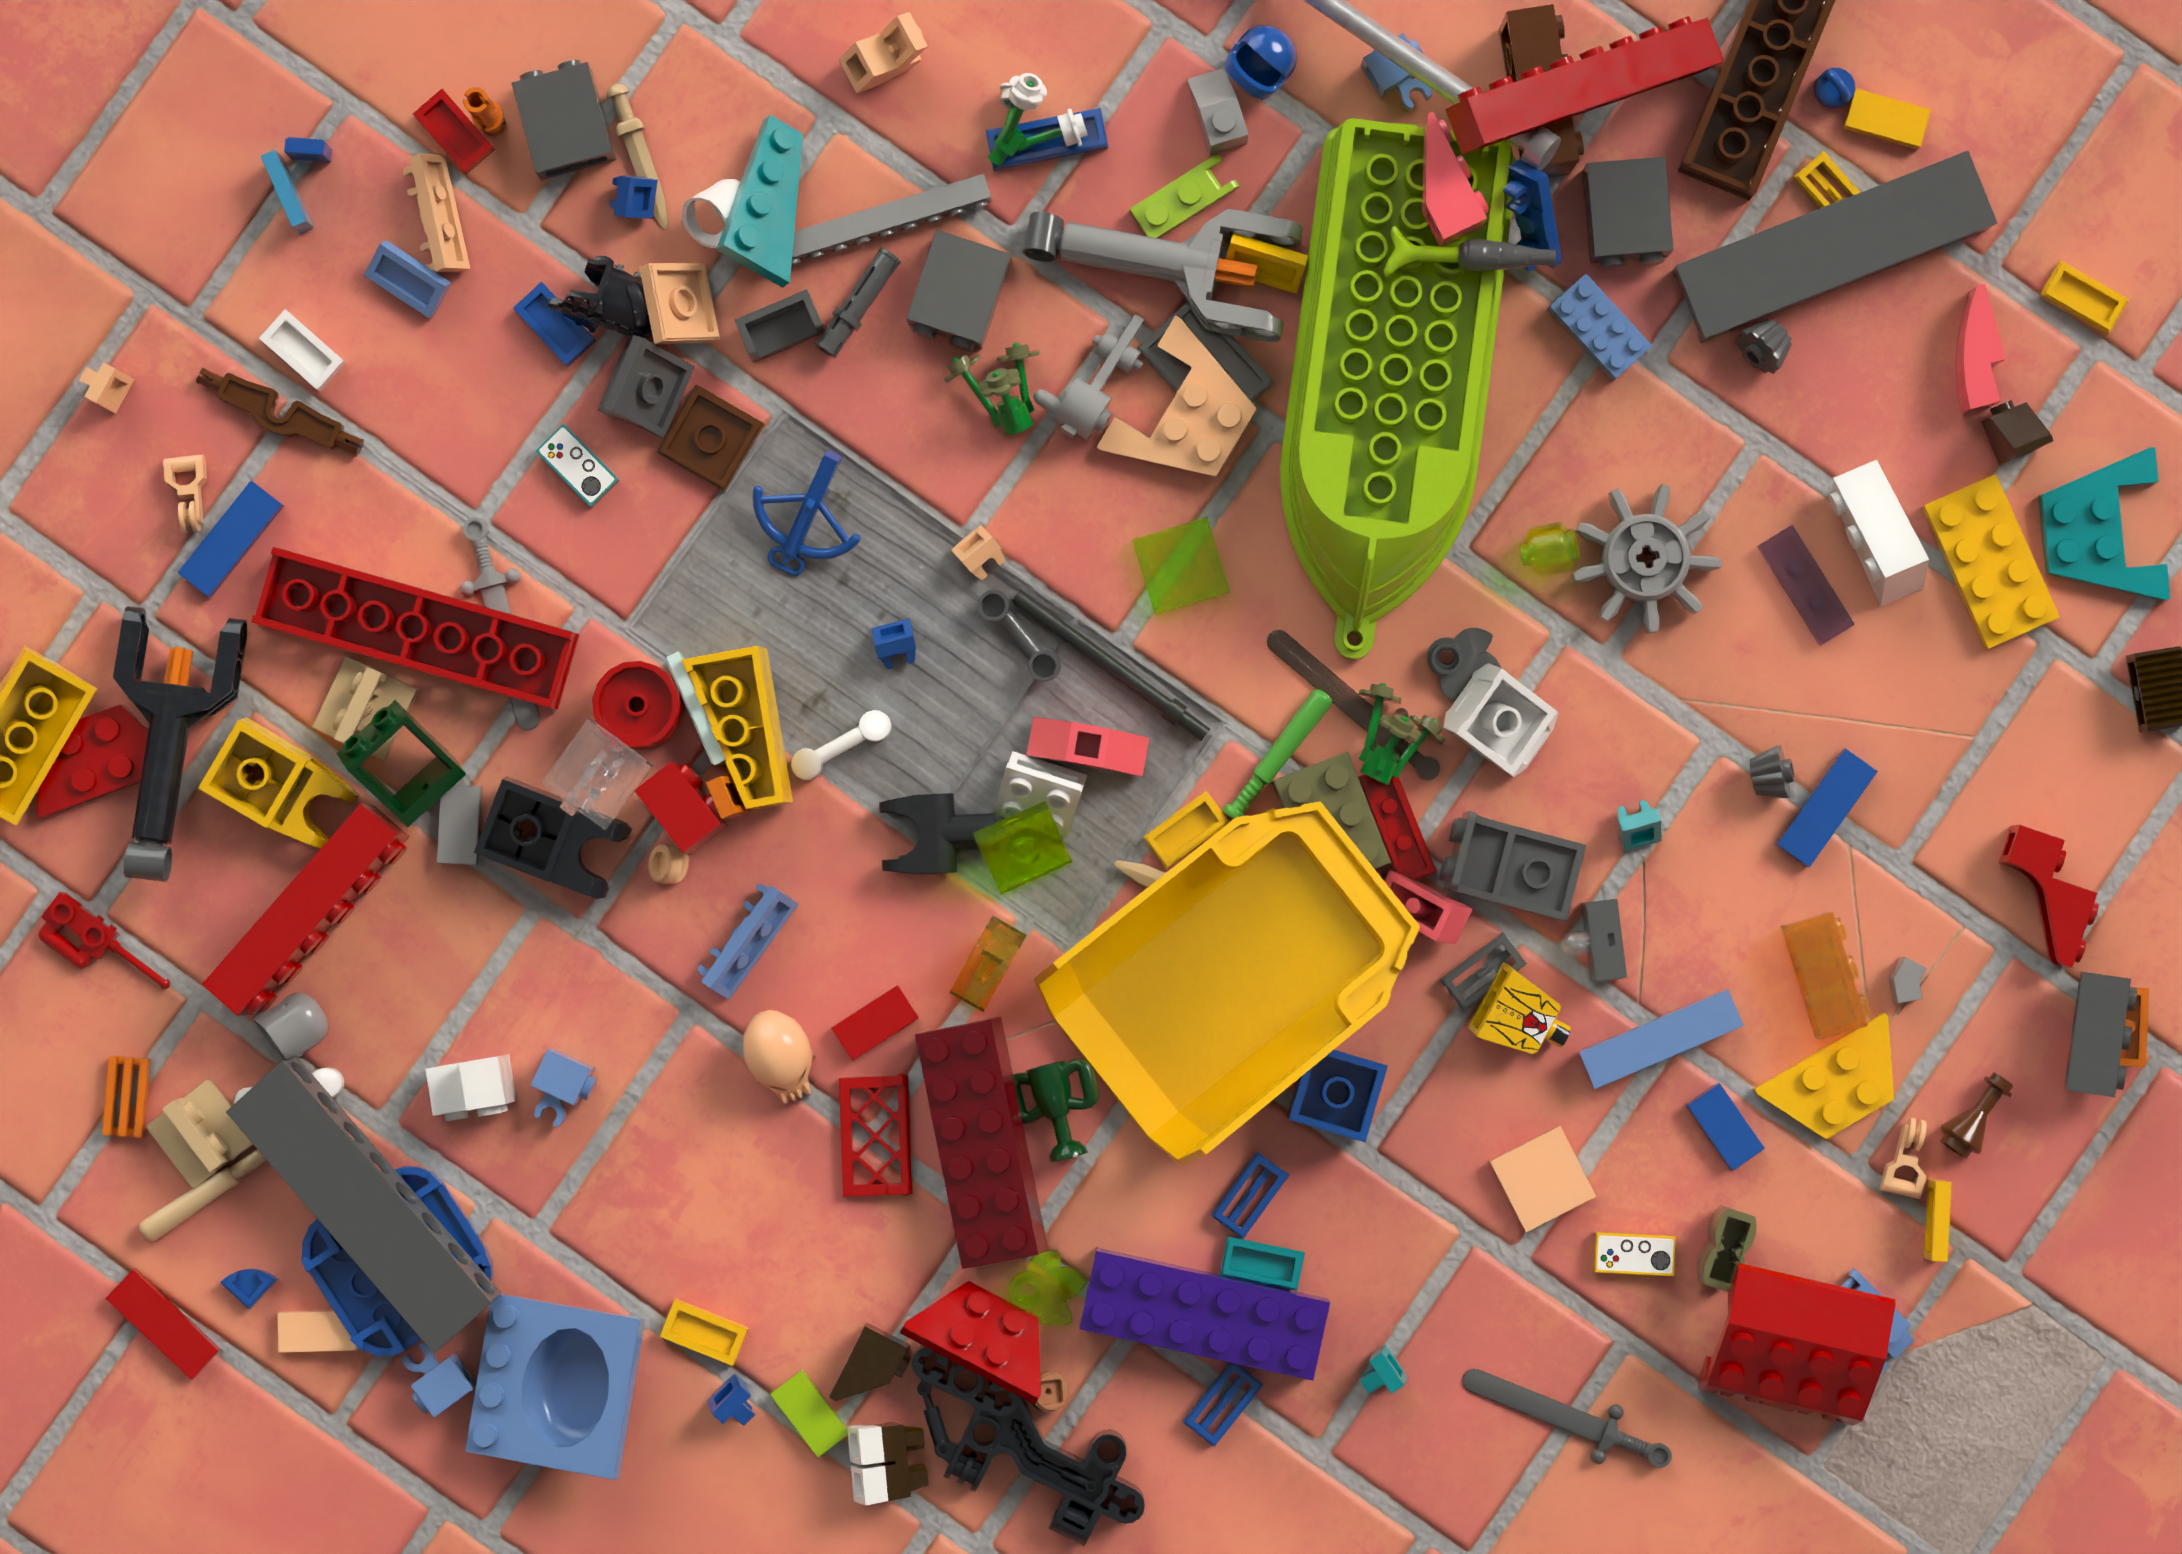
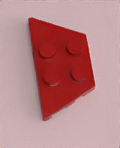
M121 704L79 719L39 787L36 811L38 818L48 817L140 783L149 728L142 725L137 717Z
M967 1281L907 1320L900 1331V1334L1034 1405L1041 1395L1039 1317L970 1281Z

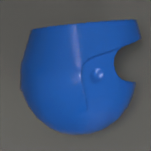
M1261 25L1249 29L1241 36L1225 60L1224 68L1231 78L1245 91L1260 100H1266L1280 89L1293 73L1297 62V54L1292 40L1286 33L1273 26Z

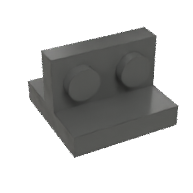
M633 335L632 339L628 338L598 411L607 416L632 423L653 435L665 438L695 366L652 342Z

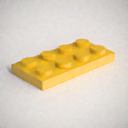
M1996 474L1921 506L1985 650L2060 618Z

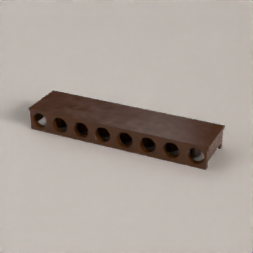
M1835 0L1747 1L1724 56V62H1722L1677 172L1748 201L1751 200L1759 188Z

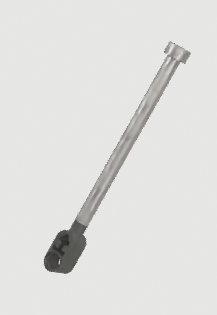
M1303 0L1454 105L1460 102L1458 94L1473 88L1347 1ZM1542 127L1538 131L1534 130L1510 138L1507 141L1523 151L1521 156L1523 162L1541 171L1555 155L1561 143V138L1547 128Z

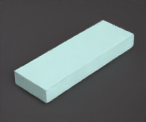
M678 651L667 656L665 661L711 764L717 767L725 764L724 754L719 743L715 740L710 728L712 726L703 706L700 705L689 673L686 672L681 659H685L683 654Z

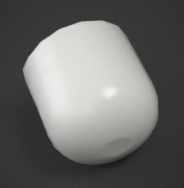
M723 179L684 203L682 223L690 236L701 245L717 248L723 231L716 235H710L702 231L694 216L696 214L695 202L702 200L711 203L716 214L726 224L740 181L736 179Z

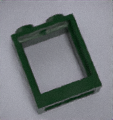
M396 700L388 707H384L376 712L372 721L358 734L350 736L344 742L342 749L336 753L346 770L407 827L414 823L466 775L456 758ZM402 726H405L436 757L396 794H393L362 763Z

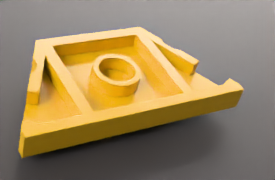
M1880 1013L1754 1087L1752 1090L1757 1096L1765 1099L1823 1139L1830 1138L1894 1100L1888 1016L1886 1013Z

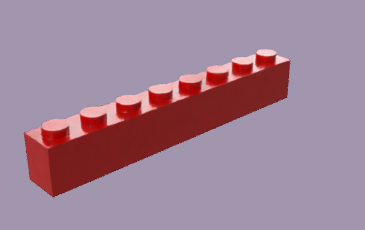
M1690 16L1668 24V31L1663 32L1661 26L1640 33V40L1633 42L1632 36H1628L1609 44L1611 49L1604 52L1602 46H1598L1579 54L1581 58L1579 61L1574 62L1572 56H1568L1549 64L1551 69L1544 72L1542 66H1538L1519 74L1521 79L1519 81L1513 82L1511 76L1489 84V91L1482 93L1481 87L1478 86L1458 94L1460 102L1445 109L1462 155L1694 76L1724 62L1708 17L1692 22Z

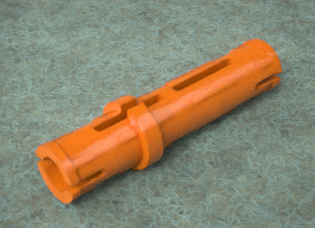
M479 87L469 88L464 93L467 100L463 99V104L471 114L474 125L489 136L500 135L505 129L502 124L506 125L501 107L496 102L491 101L483 89Z

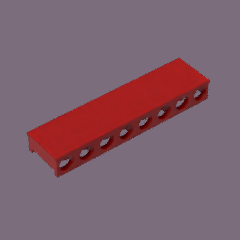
M272 547L271 554L273 556L256 615H253L251 623L538 705L559 709L580 634Z

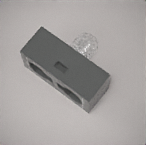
M1609 899L1581 903L1584 931L1565 934L1561 940L1562 950L1571 956L1588 954L1591 981L1627 978L1618 900Z

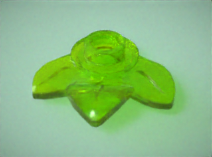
M1046 1250L1039 1255L1033 1256L1027 1265L1026 1271L1016 1274L1011 1279L1008 1287L1009 1298L1014 1305L1021 1309L1031 1310L1033 1315L1039 1317L1040 1323L1053 1326L1067 1325L1072 1323L1073 1320L1066 1300L1078 1294L1087 1284V1279L1074 1268L1060 1267V1254L1058 1250ZM1025 1284H1031L1036 1289L1032 1294L1026 1295L1021 1292V1287Z

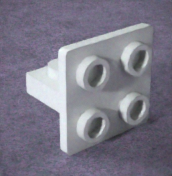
M1012 751L1010 760L1005 768L993 813L1011 822H1019L1041 829L1049 834L1068 837L1087 775Z

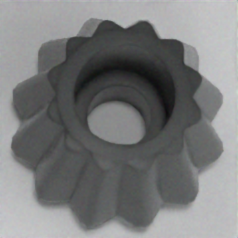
M1768 319L1744 329L1737 336L1739 341L1737 346L1743 352V357L1753 367L1759 368L1764 373L1770 372L1774 374L1780 369L1792 345L1788 331L1780 323Z
M1781 745L1751 758L1750 772L1756 795L1790 798L1789 783L1795 782L1792 760L1785 759Z

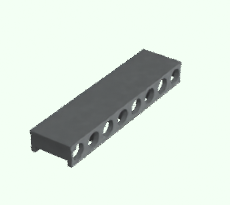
M1965 151L1677 264L1672 272L1674 277H1677L1699 332V340L1702 343L1985 232L1996 225L1997 220L1970 153Z
M297 1056L287 1061L282 1060L226 1111L227 1115L434 1354L501 1294L498 1288Z

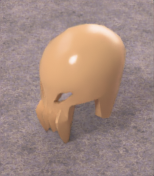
M767 1010L755 1015L744 1033L742 1051L746 1066L756 1082L772 1090L785 1104H788L790 1099L796 1101V1097L802 1099L803 1093L811 1095L808 1074L812 1060L816 1056L812 1052L810 1041L802 1027L795 1019L779 1011Z

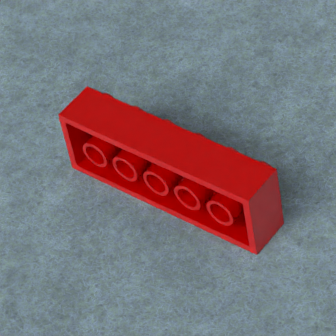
M360 803L201 985L237 1016L254 1015L256 1012L266 1011L276 1000L277 996L273 992L283 982L289 984L303 969V966L300 964L301 960L309 952L312 954L317 953L327 942L329 936L326 932L335 922L339 925L342 924L355 909L352 902L362 892L367 895L382 878L378 875L379 871L388 862L393 865L402 857L408 848L404 843L410 836L376 806Z

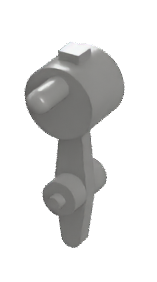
M1135 314L1119 339L1108 332L1103 338L1099 335L1095 336L1092 342L1098 346L1095 354L1106 361L1091 385L1077 378L1063 401L1043 389L1037 390L1034 393L1035 403L1055 414L1053 420L1062 425L1060 432L1072 439L1077 434L1086 440L1089 439L1094 430L1099 433L1102 432L1112 415V412L1107 410L1112 398L1101 391L1116 366L1129 373L1132 368L1139 371L1143 365V362L1138 360L1141 352L1130 346L1144 322L1143 318Z

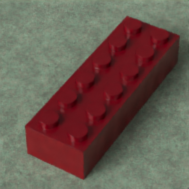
M1001 1016L915 1034L962 1269L1043 1253L1048 1250Z

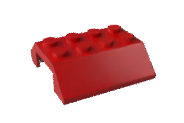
M1738 1263L1728 1292V1315L1712 1361L1710 1356L1705 1358L1699 1377L1698 1389L1715 1394L1720 1391V1395L1728 1397L1734 1394L1744 1395L1745 1401L1756 1402L1759 1400V1404L1792 1412L1797 1410L1798 1413L1805 1415L1817 1412L1822 1414L1823 1419H1836V1422L1854 1426L1864 1420L1885 1364L1896 1301L1893 1298Z

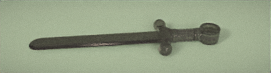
M1283 630L1272 631L1267 637V645L1270 650L1313 687L1329 695L1333 704L1368 733L1373 706ZM1397 708L1394 714H1400L1409 718V712L1405 708ZM1379 720L1373 751L1377 744L1380 746L1387 745L1392 735L1389 729L1384 728L1380 724L1381 720ZM1400 738L1394 750L1400 753L1401 756L1410 743ZM1416 750L1408 760L1416 768L1418 777L1424 781L1435 779L1440 772L1439 762L1433 757L1424 756L1420 751Z

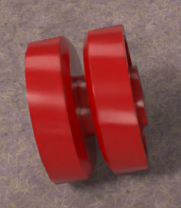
M643 661L623 662L609 669L597 683L592 698L593 716L601 732L613 742L635 750L654 749L669 741L680 728L685 713L684 701L674 679L658 666ZM636 697L644 701V708L640 712H633L631 710L635 707L632 701Z

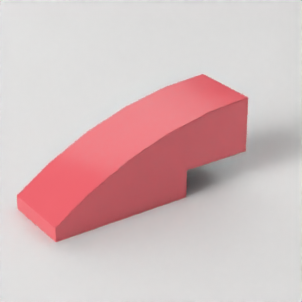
M1986 284L1977 285L1969 291L1957 335L1955 371L1957 393L1962 414L1992 407L2001 401L1991 366L1998 365L2004 361L2005 355Z

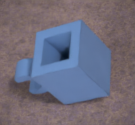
M1404 33L1398 36L1423 53L1414 39L1408 41ZM1376 50L1363 57L1361 67L1381 99L1397 90L1403 107L1411 111L1414 109V104L1409 97L1412 91L1421 92L1426 101L1431 98L1430 87L1419 80H1413L1414 76Z
M547 1049L531 1083V1086L546 1092L543 1100L535 1108L534 1117L541 1118L545 1108L552 1107L557 1112L553 1126L559 1127L566 1118V1109L562 1100L572 1105L579 1104L581 1098L587 1101L597 1081L596 1078L591 1077L595 1067L556 1049Z
M422 1342L419 1344V1347L425 1355L423 1362H415L409 1353L402 1357V1361L410 1371L425 1374L411 1385L415 1391L412 1394V1398L423 1413L430 1412L433 1417H436L474 1389L477 1382L456 1353L440 1363L430 1348Z

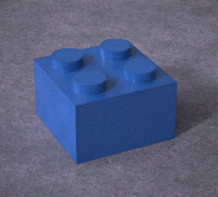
M1334 1049L1297 1080L1287 1118L1291 1121L1366 1142L1388 1066Z

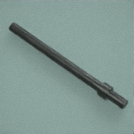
M1022 590L1016 594L1012 600L1014 605L1163 713L1161 717L1174 726L1177 723L1200 741L1204 739L1210 728L1188 713L1186 705L1176 698L1173 700L1169 699Z

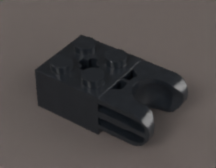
M506 776L501 780L474 853L542 880L556 883L592 898L601 899L606 898L609 890L608 884L603 877L592 873L585 867L581 858L582 847L587 840L596 837L620 842L630 836L632 828L622 820ZM530 819L535 823L534 827H537V834L532 833L528 838H525L521 835L523 829L518 828V823H524Z

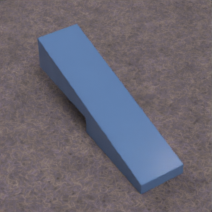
M1726 989L1659 1016L1653 1021L1583 1048L1579 1053L1594 1089H1597L1744 1026L1729 989Z

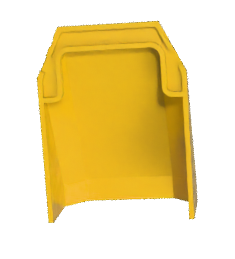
M1321 801L1294 808L1277 809L1263 814L1236 817L1053 962L1033 980L1052 1019L1083 1058L1090 1063L1098 1077L1145 1136L1183 1167L1207 1155L1387 1006L1391 997V990L1405 964L1408 950L1416 938L1420 925Z

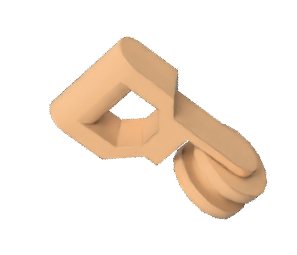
M202 454L166 458L163 461L165 482L177 491V495L181 499H195V501H190L189 508L186 502L178 504V518L182 533H189L190 527H192L193 532H200L201 524H203L201 487L207 482L205 456ZM196 472V478L189 485H178L176 483L175 473Z
M1909 1117L1906 1124H1903L1894 1160L1885 1164L1880 1183L1881 1191L1915 1199L1921 1198L1926 1175L1917 1164L1919 1158L1916 1155L1904 1153L1903 1150L1904 1148L1909 1149L1912 1144L1913 1150L1920 1151L1926 1135L1927 1123L1925 1120H1919L1916 1125V1119ZM1903 1165L1913 1167L1916 1171L1914 1181L1894 1178L1895 1169Z

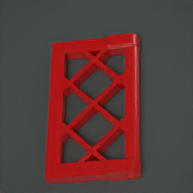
M908 1075L839 1078L843 1197L908 1196L913 1194ZM898 1087V1110L896 1112L878 1097L885 1088ZM870 1088L879 1089L874 1093ZM851 1089H864L871 1098L857 1113H854L851 1105ZM873 1100H876L892 1115L877 1132L859 1117ZM894 1119L899 1122L900 1149L897 1152L879 1136ZM855 1120L873 1136L858 1153L853 1150L852 1123ZM875 1139L893 1155L878 1172L861 1157V1154ZM897 1158L901 1166V1183H889L881 1174ZM856 1160L874 1175L867 1184H854V1162ZM876 1179H878L880 1182H882V1183L873 1184Z

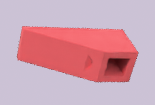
M1431 112L1427 115L1424 124L1422 213L1438 245L1445 246L1483 228L1487 219L1485 214L1489 210L1481 192H1474L1468 181L1471 174L1466 161L1461 155L1456 157L1449 144L1453 142V138L1444 120L1438 122L1434 112Z

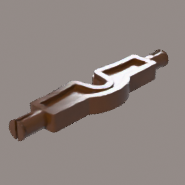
M202 368L199 372L213 381L198 375L196 380L198 384L217 391L216 396L220 400L251 413L258 424L274 434L288 437L300 435L331 450H334L337 445L356 455L360 453L361 449L348 443V441L361 447L364 445V439L344 432V426L340 422L320 414L298 400L292 403L283 417H275L274 410L279 393L272 388L246 381L231 373H226L222 377L206 370V368Z

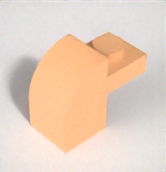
M910 12L897 16L880 34L855 42L838 60L856 93H860L884 84L911 69L922 60L920 54L928 46L923 38L922 31L916 25Z

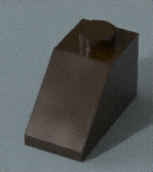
M2012 400L1995 406L1990 409L1992 416L1982 421L1999 465L2033 452L2054 441L2051 433L2027 402L2014 406Z
M867 1323L829 1398L838 1401L890 1384L894 1375L901 1378L912 1356L905 1353L909 1344Z

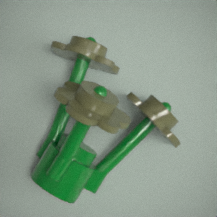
M1018 342L1014 343L1011 347L1005 348L1006 355L996 357L997 361L1015 360L1016 369L1007 370L1001 368L994 370L979 384L968 368L980 360V355L978 354L972 359H969L966 354L960 358H953V363L947 367L951 374L944 378L945 382L948 383L961 374L990 414L994 426L1001 425L1005 436L1022 432L1034 424L1030 413L1035 409L1029 396L1023 358L1039 355V350L1029 351L1028 344L1020 345ZM1018 384L1021 401L1018 396L1010 397L1009 395L1012 387ZM992 395L1001 396L1002 401L996 404L998 410L988 397Z
M1380 683L1379 685L1371 684L1370 690L1362 689L1358 693L1359 695L1375 699L1365 746L1359 757V760L1364 762L1360 772L1388 785L1392 776L1399 777L1404 765L1428 736L1440 745H1443L1445 739L1439 735L1443 729L1437 724V720L1435 718L1431 719L1426 715L1419 719L1415 715H1410L1408 718L1400 714H1394L1393 717L1383 714L1380 718L1384 701L1401 704V698L1393 696L1394 689L1387 687L1385 683ZM1379 720H1381L1380 724L1384 728L1389 729L1392 735L1386 747L1377 744L1373 751ZM1415 725L1421 730L1420 732L1414 728ZM1399 739L1411 740L1412 743L1396 761L1398 754L1393 751Z

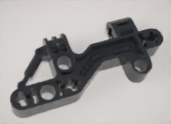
M923 1345L917 1349L912 1361L913 1371L921 1379L917 1391L923 1396L926 1409L923 1412L935 1447V1453L949 1463L943 1477L948 1479L952 1474L958 1477L957 1483L962 1485L966 1481L972 1484L970 1490L976 1492L993 1457L998 1453H1007L1012 1456L1023 1475L1063 1494L1048 1529L1082 1546L1089 1539L1101 1513L1124 1524L1134 1523L1143 1515L1145 1503L1141 1489L1135 1484L1117 1476L1127 1454L1126 1442L1120 1433L1111 1429L1102 1430L1097 1433L1082 1459L1045 1440L1025 1399L1010 1391L1008 1397L1012 1402L1004 1401L1001 1406L995 1404L996 1397L985 1391L984 1398L982 1399L977 1395L982 1390L985 1378L976 1374L978 1382L975 1387L963 1389L957 1385L955 1375L959 1371L966 1369L965 1367L955 1363L950 1371L948 1381L941 1379L945 1370L933 1366L931 1371H927L924 1369L925 1361L920 1359L921 1356L928 1357L931 1352H936ZM936 1353L938 1355L937 1362L947 1368L949 1359ZM990 1381L989 1389L995 1392L1002 1390V1387ZM932 1385L970 1403L974 1407L975 1411L959 1443L950 1441L939 1407L934 1406L930 1395ZM980 1423H988L995 1429L996 1436L989 1442H980L975 1438L973 1429ZM1104 1440H1113L1119 1445L1120 1452L1113 1459H1104L1097 1452L1099 1444ZM965 1444H968L977 1452L987 1453L984 1461L976 1460L977 1454L973 1452L969 1456L962 1453ZM1109 1485L1115 1486L1113 1495L1121 1499H1125L1128 1494L1133 1495V1502L1136 1508L1128 1507L1123 1512L1120 1510V1502L1112 1497H1109L1108 1504L1103 1503L1108 1495Z

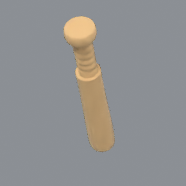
M255 1150L235 1165L225 1167L196 1188L191 1189L144 1219L139 1225L142 1236L149 1242L158 1240L217 1197L240 1183V1178L255 1170L262 1163H265L267 1161L259 1150Z

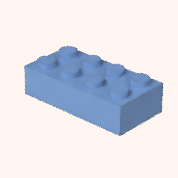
M1587 274L1581 277L1547 309L1612 381L1616 380L1652 347L1650 342Z

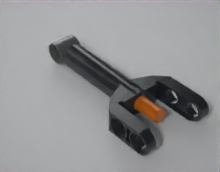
M127 606L122 618L113 678L150 725L132 832V839L139 843L129 842L124 857V875L127 878L167 882L172 867V849L165 845L172 842L189 729L202 719L216 715L238 698L247 641V621L228 618L226 625L220 631L211 693H208L204 688L188 686L193 650L182 647H170L164 683L141 681L149 635V627L146 623L145 608Z

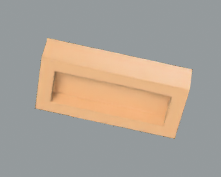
M334 1310L278 1312V1353L359 1350L350 1340L351 1336Z

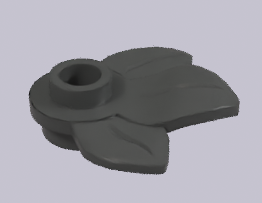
M1467 628L1454 638L1443 637L1437 639L1428 649V665L1434 673L1440 676L1442 692L1454 702L1475 671L1487 663L1501 668L1497 659L1486 651L1493 637L1486 630ZM1443 650H1451L1454 653L1453 661L1450 663L1441 662L1439 659L1440 653Z

